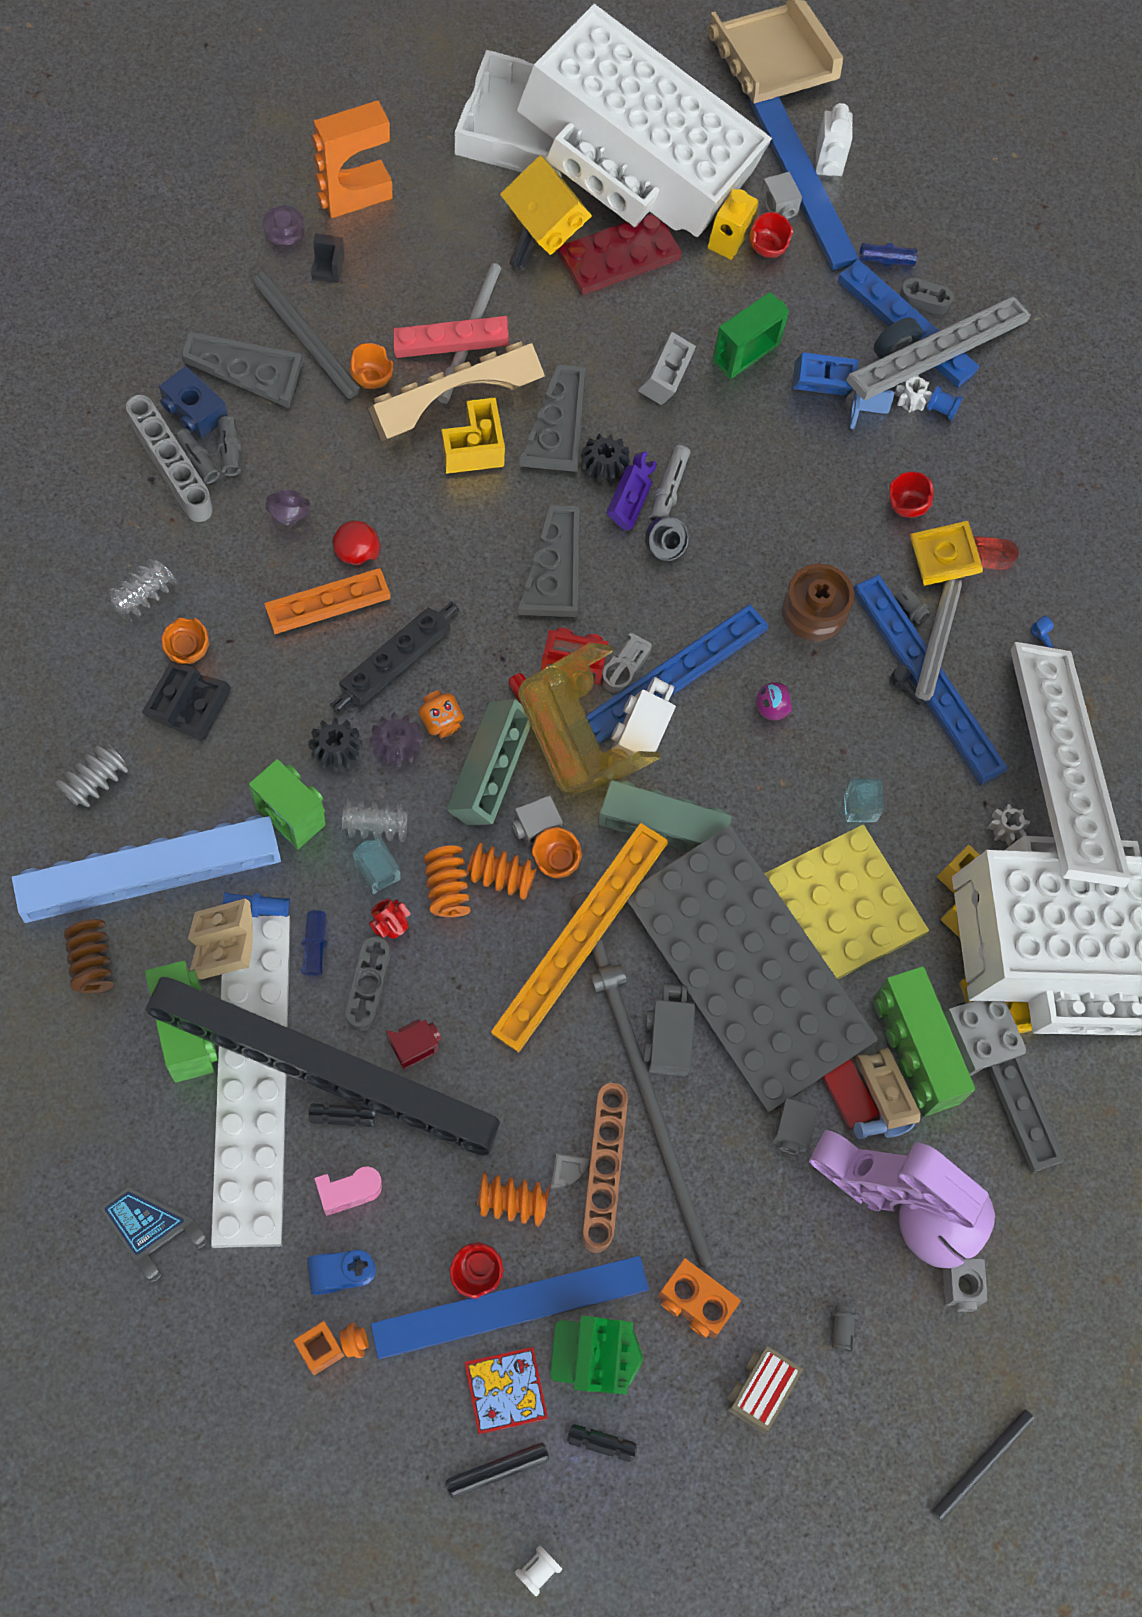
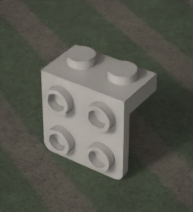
M973 1001L950 1008L944 1012L970 1076L984 1068L1020 1057L1026 1053V1046L1005 1001Z

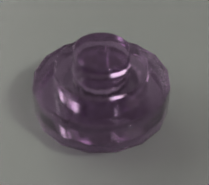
M285 205L276 206L270 209L264 216V233L275 244L291 245L299 241L304 234L305 224L303 215L293 207Z
M282 489L278 490L276 494L267 496L265 508L279 523L293 525L295 521H299L302 517L309 515L311 503L308 499L301 497V493L297 491Z

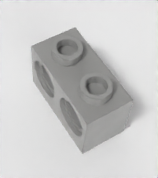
M671 332L658 344L637 391L660 405L664 404L675 394L696 346Z

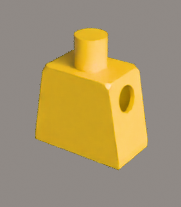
M733 189L715 217L707 249L732 260L750 233L756 220L758 200L748 195L744 190ZM730 228H731V229H732V234H731V235H727V234H726V229L730 230Z

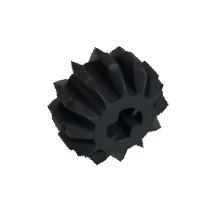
M599 433L596 436V440L588 439L586 447H583L581 450L582 470L587 471L589 479L598 477L597 481L599 484L603 479H607L612 484L615 477L622 478L626 466L630 465L629 447L623 446L622 438L614 441L612 433L607 438H603Z
M334 717L330 725L322 720L320 723L321 729L313 728L311 732L313 739L308 741L309 749L313 751L311 753L312 759L320 761V767L323 770L330 764L335 772L338 771L341 764L349 769L351 767L350 760L358 761L360 757L358 750L362 748V740L358 739L360 736L359 730L357 728L350 729L351 724L348 720L339 725L336 717Z

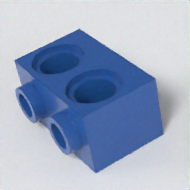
M802 352L795 360L792 389L848 396L854 389L846 380L850 373L858 370L859 360Z

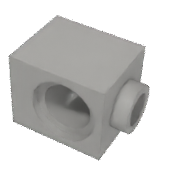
M790 172L764 178L760 197L767 211L779 213L787 219L798 215L802 196Z
M550 795L516 808L514 821L511 822L516 837L518 839L523 838L526 847L532 846L536 837L545 829L553 827L562 828L563 821Z
M964 1259V1263L958 1267L943 1268L945 1306H956V1311L972 1312L977 1311V1306L988 1301L984 1259ZM960 1277L970 1282L972 1286L970 1295L960 1290L958 1286Z

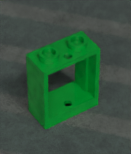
M769 292L719 326L712 361L729 379L738 375L781 344L790 311L786 304Z

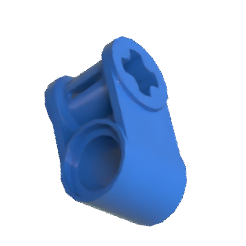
M363 1250L325 1253L307 1258L312 1295L329 1294L342 1289L365 1286L376 1275L374 1261ZM361 1260L364 1266L368 1267L362 1269V1275L357 1276L351 1269L356 1267V1261Z

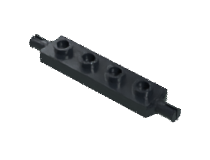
M451 601L440 612L427 607L339 682L343 694L330 704L331 708L339 714L350 703L362 707L451 630L448 620L460 611L458 606Z

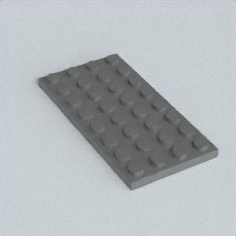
M731 825L640 883L627 900L682 985L687 986L688 994L768 1113L782 1105L786 1098L791 1099L879 1040Z

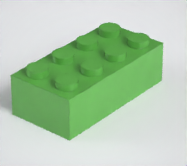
M924 966L888 977L874 995L873 1005L879 1018L883 1017L887 1027L885 1031L887 1041L890 1047L895 1048L900 1059L898 1060L899 1070L905 1079L908 1078L912 1088L910 1093L918 1109L921 1110L923 1117L960 1105L976 1088Z

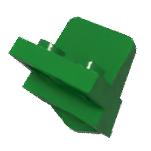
M581 1316L580 1322L559 1320L555 1325L551 1379L555 1382L574 1384V1390L627 1395L628 1386L633 1382L644 1361L637 1336L633 1331L634 1322Z

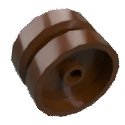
M817 563L806 565L798 570L789 583L783 601L782 615L785 624L792 633L805 640L817 642L829 640L837 635L846 623L848 614L853 606L855 592L851 581L843 571L832 565Z

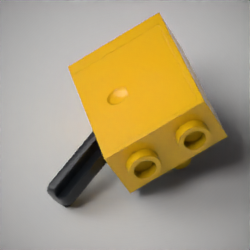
M541 155L500 194L524 225V229L510 259V265L520 270L523 269L535 241L552 255L592 216L557 171Z

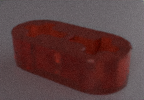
M973 536L977 551L980 553L979 557L983 568L1004 570L1011 568L1019 556V549L1014 542L1007 539ZM1000 551H1005L1006 556H1009L1008 559L1003 558V554Z

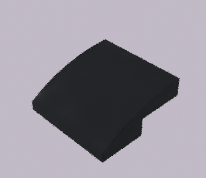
M170 661L142 713L162 725L203 740L231 687L226 681L201 675L197 668Z

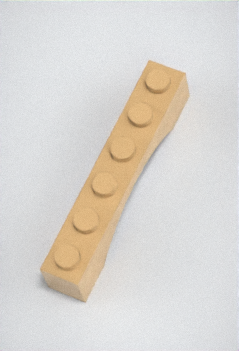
M522 341L506 347L507 353L497 356L496 351L480 357L481 363L472 367L470 362H466L454 367V374L445 377L444 373L441 372L428 377L429 383L418 387L417 382L402 387V394L392 397L390 393L375 398V404L368 409L381 441L413 429L428 405L439 395L451 388L466 384L486 383L513 390L544 377L545 375L533 344L530 343L523 346Z

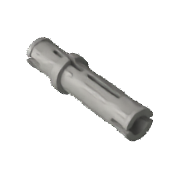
M675 445L672 449L660 488L656 489L653 496L655 502L648 517L650 523L659 517L668 516L671 507L676 504V492L691 451L683 445Z

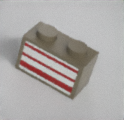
M768 1346L761 1353L756 1350L753 1352L745 1366V1369L749 1371L743 1384L737 1381L727 1397L732 1402L727 1411L762 1434L769 1432L803 1371V1368Z

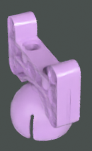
M825 1130L809 1159V1163L860 1204L862 1201L869 1204L867 1208L880 1211L882 1209L895 1212L898 1204H901L899 1224L905 1243L920 1260L932 1266L954 1268L964 1263L963 1257L953 1252L939 1236H943L962 1256L972 1258L985 1246L994 1227L995 1212L989 1194L980 1184L968 1177L939 1151L924 1143L915 1142L909 1155L905 1156L858 1149L843 1136L833 1131Z

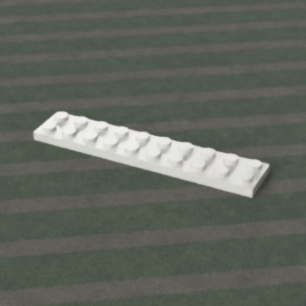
M1015 642L1010 651L1063 878L1126 887L1131 880L1072 653L1066 650Z
M290 916L252 917L253 939L249 968L222 974L221 999L288 1027ZM219 1046L211 1246L213 1248L282 1246L287 1074Z

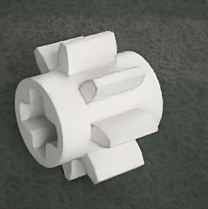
M916 375L902 382L901 385H897L894 395L900 397L897 405L902 406L908 412L916 409L922 411L926 402H929L932 396V392L926 391L929 382H925L924 379Z
M1008 804L1003 812L999 809L994 811L992 814L994 821L989 824L988 829L994 831L995 841H1006L1007 845L1010 846L1015 837L1020 839L1022 836L1027 835L1024 829L1029 826L1030 821L1025 820L1023 809L1017 810Z

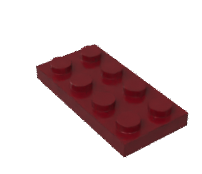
M653 213L647 214L636 227L629 222H624L568 242L558 248V255L581 296L681 260L682 256L680 248L665 223Z

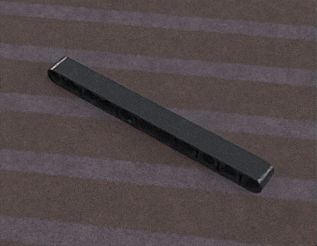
M161 977L158 980L145 1008V1011L151 1017L466 1151L482 1156L490 1154L500 1125L499 1119L495 1116L168 977Z

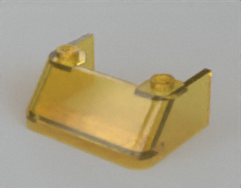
M590 642L527 678L519 688V699L558 788L567 794H578L608 784L611 780L623 779L662 758L660 752L638 751L629 756L621 749H610L602 753L579 699L587 695L594 684V677L589 665L614 652L610 645Z

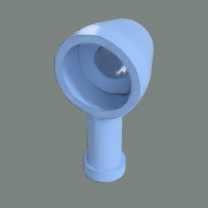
M880 1114V1120L856 1123L854 1125V1133L859 1140L882 1133L885 1137L892 1138L908 1132L915 1126V1123L887 1129Z

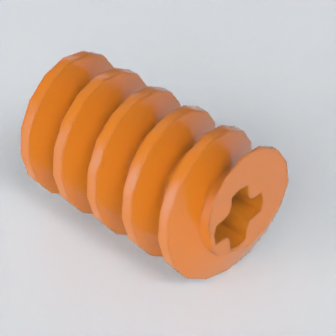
M479 842L470 858L466 876L471 872V881L473 883H477L483 876V885L485 887H489L495 880L497 891H501L507 884V892L511 896L519 888L520 899L525 900L532 886L537 867L534 870L531 869L530 859H527L520 866L519 855H515L510 862L507 861V851L504 850L497 858L495 857V847L493 846L486 853H483V843Z
M459 846L439 847L426 853L423 858L424 864L427 866L425 869L426 877H428L426 885L430 890L428 899L432 902L429 909L436 916L459 917L471 912L470 907L461 906L462 903L469 901V895L459 893L468 888L466 882L458 881L466 876L465 870L456 869L465 864L463 858L455 857L463 852V849Z
M483 1172L477 1206L480 1207L481 1216L486 1217L490 1209L493 1208L495 1219H500L505 1210L508 1221L513 1222L517 1213H520L522 1224H527L529 1218L533 1215L535 1226L539 1227L545 1218L550 1184L545 1193H542L540 1182H536L531 1191L528 1190L527 1180L524 1179L519 1187L515 1188L513 1177H509L506 1184L502 1186L500 1175H495L493 1181L488 1183L487 1174Z

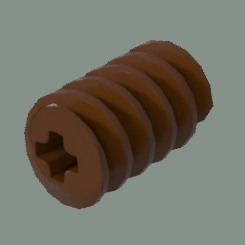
M90 919L80 921L67 927L64 931V938L67 940L66 951L69 953L67 956V963L70 965L69 976L72 977L70 987L76 992L101 993L110 990L114 985L111 981H103V979L112 976V970L102 968L110 964V958L100 956L109 951L108 945L99 944V942L107 939V933L97 931L106 927V922L103 920Z

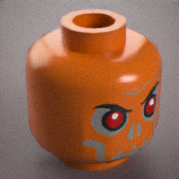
M437 690L423 698L425 703L419 708L418 713L430 735H438L442 739L462 728L460 723L464 720V714L453 694H441Z

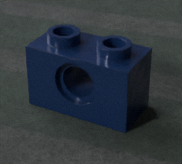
M187 366L183 367L159 386L162 397L160 402L163 408L169 414L174 413L179 417L183 427L190 432H195L201 439L218 427L219 418L228 416L225 402Z

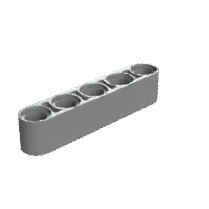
M145 395L132 396L126 403V410L133 431L186 515L195 522L206 521L210 518L213 511L210 494L206 485L151 399ZM202 501L200 504H193L194 502Z

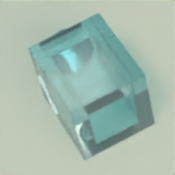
M882 779L850 780L844 792L846 822L878 821L884 810Z
M381 837L375 841L367 840L357 846L356 851L352 852L354 865L372 894L401 880L400 868Z

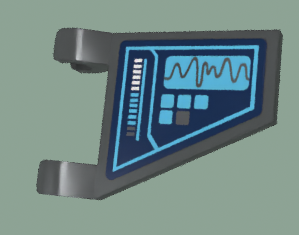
M130 1187L125 1188L99 1207L144 1276L151 1283L161 1277V1272L149 1254L184 1230L196 1248L199 1249L208 1242L207 1237L194 1219Z

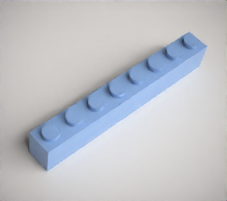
M256 815L247 818L245 822L233 825L231 823L218 824L212 830L203 832L198 830L188 831L178 838H158L144 846H124L118 849V852L110 854L94 853L88 855L84 860L76 862L60 861L55 863L53 867L42 870L37 868L26 869L20 875L12 876L18 913L23 921L28 923L279 863L281 859L271 817Z

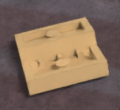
M246 898L194 913L188 940L196 948L190 970L195 969L199 980L249 968L253 926L250 902Z

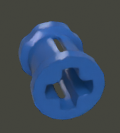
M937 385L926 409L929 411L934 409L948 416V420L952 421L963 397H955L941 390L942 387Z

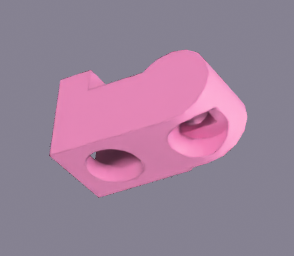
M368 1166L356 1170L353 1176L331 1183L328 1174L314 1178L326 1216L376 1199L382 1190L379 1172Z

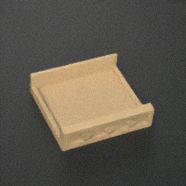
M786 0V5L723 23L716 12H711L708 36L712 42H715L720 56L727 61L732 75L737 77L743 92L748 94L753 104L840 79L844 57L805 0Z

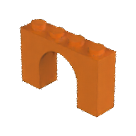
M379 101L370 102L314 120L315 134L311 135V140L316 150V154H313V160L318 170V173L315 174V180L320 192H317V199L322 209L326 208L330 218L332 219L392 199V180L381 159L355 168L341 169L342 165L354 154L390 142L389 120Z

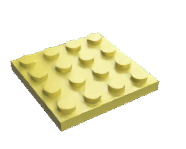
M864 824L764 873L837 980L919 939L929 932L923 919Z

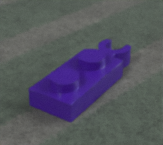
M646 451L636 453L633 458V465L626 466L606 511V514L623 531L632 530L653 483L648 478V475L655 471L657 463L655 461L645 463L648 454Z

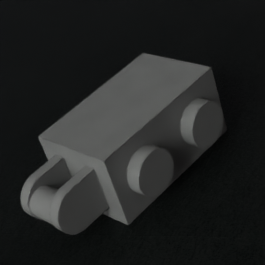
M664 983L662 1001L656 1000L653 1011L647 1010L645 1029L651 1030V1041L644 1044L643 1062H649L648 1073L688 1076L690 1072L695 1004L686 1003V985ZM669 997L680 998V1002H670L668 999Z

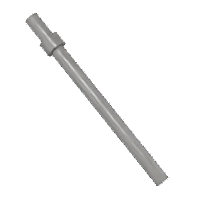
M496 263L490 265L469 320L482 319L501 271V267ZM469 350L457 351L455 353L451 366L445 370V377L454 374L453 368L465 362ZM454 388L439 395L438 400L441 403L447 404Z

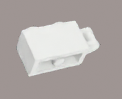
M836 104L832 111L824 112L815 147V171L817 174L827 176H842L852 142V113H849V107L846 104Z
M654 677L647 691L643 689L637 695L629 697L623 709V712L627 713L623 724L620 722L617 724L611 736V739L615 741L611 748L612 751L642 766L652 761L676 707L668 702L674 686ZM654 691L662 694V698L654 695Z

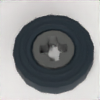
M903 318L893 323L880 334L874 343L873 350L878 358L882 359L919 341L923 333L922 328L914 318Z

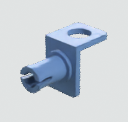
M886 390L865 401L855 391L850 407V429L855 428L860 410L888 414L894 398V391Z

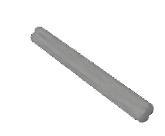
M952 579L944 583L915 692L916 697L924 701H929L934 695L962 587L960 579Z

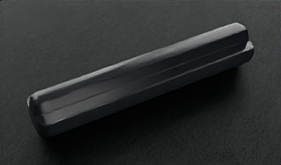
M538 1443L450 1477L446 1480L448 1493L451 1498H456L546 1463L549 1460L548 1451L544 1443Z

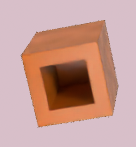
M325 1321L293 1340L313 1376L344 1357Z

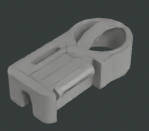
M634 633L627 635L626 642L616 657L613 656L603 669L602 685L608 692L618 694L631 685L638 671L650 655L651 643ZM611 670H615L612 677L608 681L606 677L607 673ZM623 671L626 673L628 681L624 684L616 685L615 683Z

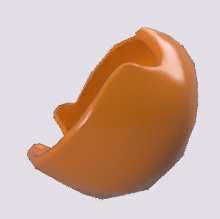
M364 343L353 349L349 363L350 374L360 386L372 390L382 388L391 381L393 361H389L384 347L373 343Z
M177 618L165 628L161 636L162 649L173 662L193 664L204 657L209 647L208 631L197 618Z
M561 827L545 829L536 837L532 847V855L540 871L555 879L569 877L579 868L583 855L581 845L575 835Z

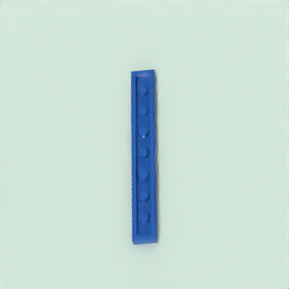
M775 97L755 104L750 99V105L763 131L772 138L769 144L783 172H790L802 196L800 207L831 270L851 266L859 257L780 98Z
M878 574L853 587L855 596L899 663L910 669L911 675L909 678L917 689L927 645ZM940 668L934 695L929 701L925 702L978 783L982 785L1005 773L1008 767L943 669Z
M751 604L747 605L560 733L575 757L578 760L611 738L619 722L623 724L627 713L623 712V709L629 697L637 695L643 689L647 691L654 677L674 686L672 695H674L767 631L769 625ZM654 691V695L662 698V694Z
M636 1256L489 1293L480 1298H470L371 1323L378 1360L647 1292L649 1287L641 1257Z

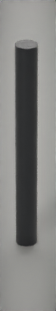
M1024 1409L933 1508L931 1513L940 1522L950 1514L1034 1422V1416Z

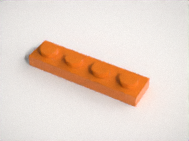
M381 568L266 602L264 605L275 635L389 600L390 592Z

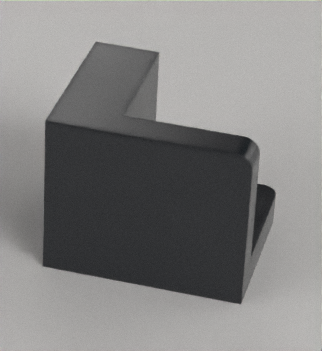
M315 233L313 241L315 257L311 277L318 280L339 282L345 256L343 237Z

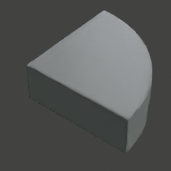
M556 1153L551 1189L566 1188L576 1183L584 1175L590 1159Z

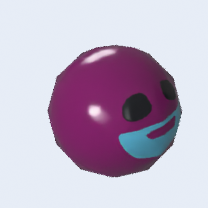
M770 682L759 690L756 696V707L763 717L768 720L779 721L791 713V700L787 686L780 682Z

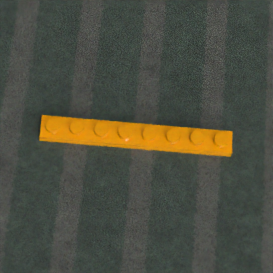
M642 823L638 825L491 1031L494 1037L517 1053L521 1051L668 844L666 838Z

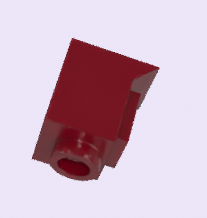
M417 1019L398 1029V1033L386 1030V1038L403 1070L439 1052L438 1041L441 1040L440 1033L433 1022L428 1024L426 1019L421 1022Z

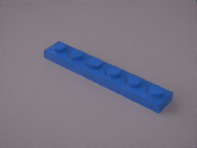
M857 260L839 275L838 282L886 325L891 326L903 318H914L923 331L920 340L939 331L860 260ZM962 353L935 366V368L958 388L977 373L979 365L967 354Z

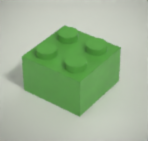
M276 759L249 783L254 808L263 817L270 816L273 827L298 850L326 825L325 809L322 805L323 797L313 786L310 785L307 788L300 781L301 776L290 764L284 766Z

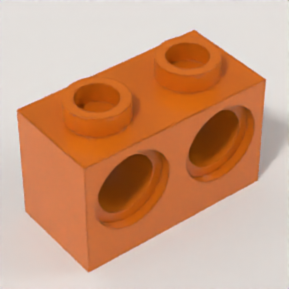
M684 1258L657 1296L663 1300L661 1306L666 1311L676 1317L681 1314L691 1322L689 1327L703 1338L709 1335L713 1339L719 1334L741 1302L738 1297L686 1258ZM678 1282L687 1283L692 1291L691 1298H679L674 1291L675 1284ZM712 1303L718 1307L720 1312L718 1320L711 1321L704 1316V1304Z

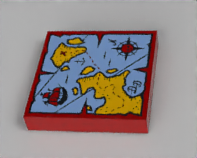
M533 1347L464 1362L478 1435L548 1419Z

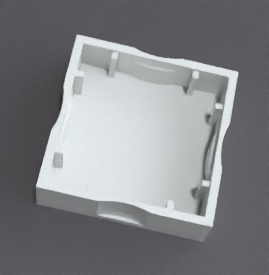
M486 50L476 76L474 91L465 104L455 130V155L518 172H523L540 155L545 160L547 159L554 139L517 111L534 64L523 59ZM549 163L562 176V172Z

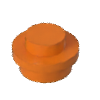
M353 1322L348 1324L346 1329L340 1331V1342L346 1357L355 1356L357 1359L364 1357L365 1349L369 1346L364 1328H358L357 1324Z

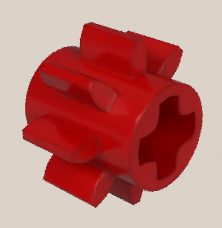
M389 898L383 899L372 908L371 915L374 919L369 922V925L376 935L380 934L382 938L388 936L390 939H394L407 930L409 923L405 918L411 913L403 902L399 903L397 899L393 902Z

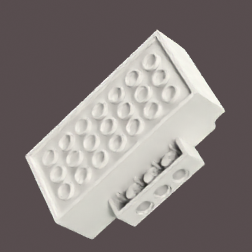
M593 4L534 64L517 109L520 114L554 139L546 160L631 225L636 227L650 211L672 229H686L697 238L716 217L733 189H740L752 175L772 139L596 4Z
M1022 836L1009 846L1006 851L986 850L953 875V888L957 890L954 895L966 983H969L967 986L969 1001L1028 1002L1033 1034L1142 1035V857L1140 856L1138 841L1121 840L1131 880L1126 887L1063 878L1054 837Z

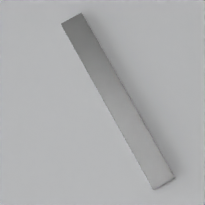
M1012 296L850 373L846 381L865 401L1026 323L1031 314Z

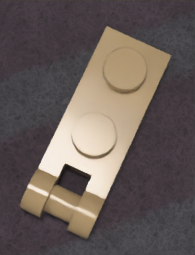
M880 1049L877 1051V1054L869 1056L867 1053L856 1055L858 1071L863 1075L887 1129L920 1122L921 1113L890 1049Z

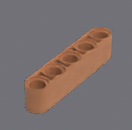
M617 1083L603 1085L599 1090L595 1103L581 1241L584 1248L592 1253L605 1251L612 1242L615 1230L628 1095L625 1088ZM611 1094L615 1095L619 1099L620 1105L616 1108H610L604 1104L603 1097ZM604 1127H610L615 1130L617 1138L613 1141H606L600 1136L599 1131ZM600 1160L609 1161L614 1171L608 1175L601 1174L596 1169V1163ZM599 1193L605 1194L610 1200L609 1207L605 1209L597 1208L592 1202V1197ZM594 1227L601 1228L605 1231L607 1239L602 1243H595L589 1238L588 1231Z

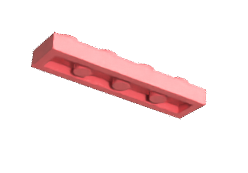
M507 316L394 328V353L396 358L509 346Z

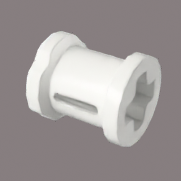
M540 1545L536 1548L537 1553L522 1569H517L514 1572L535 1596L540 1593V1587L554 1573L559 1574L562 1571V1568Z

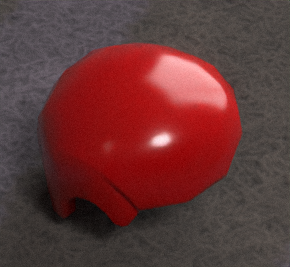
M766 212L759 215L750 230L749 243L752 249L762 257L777 258L785 253V250L789 247L793 228L788 219L781 214Z
M915 471L899 474L890 483L889 499L892 510L899 516L906 518L924 515L932 506L934 499L931 479L923 473Z
M363 521L344 523L337 529L332 539L335 555L342 562L361 566L370 559L376 560L381 549L378 534Z
M475 1242L467 1244L457 1251L449 1271L451 1283L460 1294L470 1298H480L496 1289L503 1276L504 1269L502 1257L493 1246Z

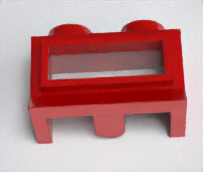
M557 628L555 631L549 630L542 657L541 673L547 674L549 664L566 667L565 676L569 678H576L578 670L596 673L594 684L600 685L609 642L603 641V638L597 634H587L583 637L573 635V632L567 628Z

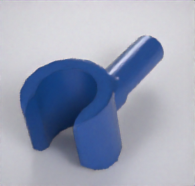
M1043 616L1031 626V633L1034 637L1040 638L1045 647L1054 648L1047 634L1053 630V623L1049 617Z

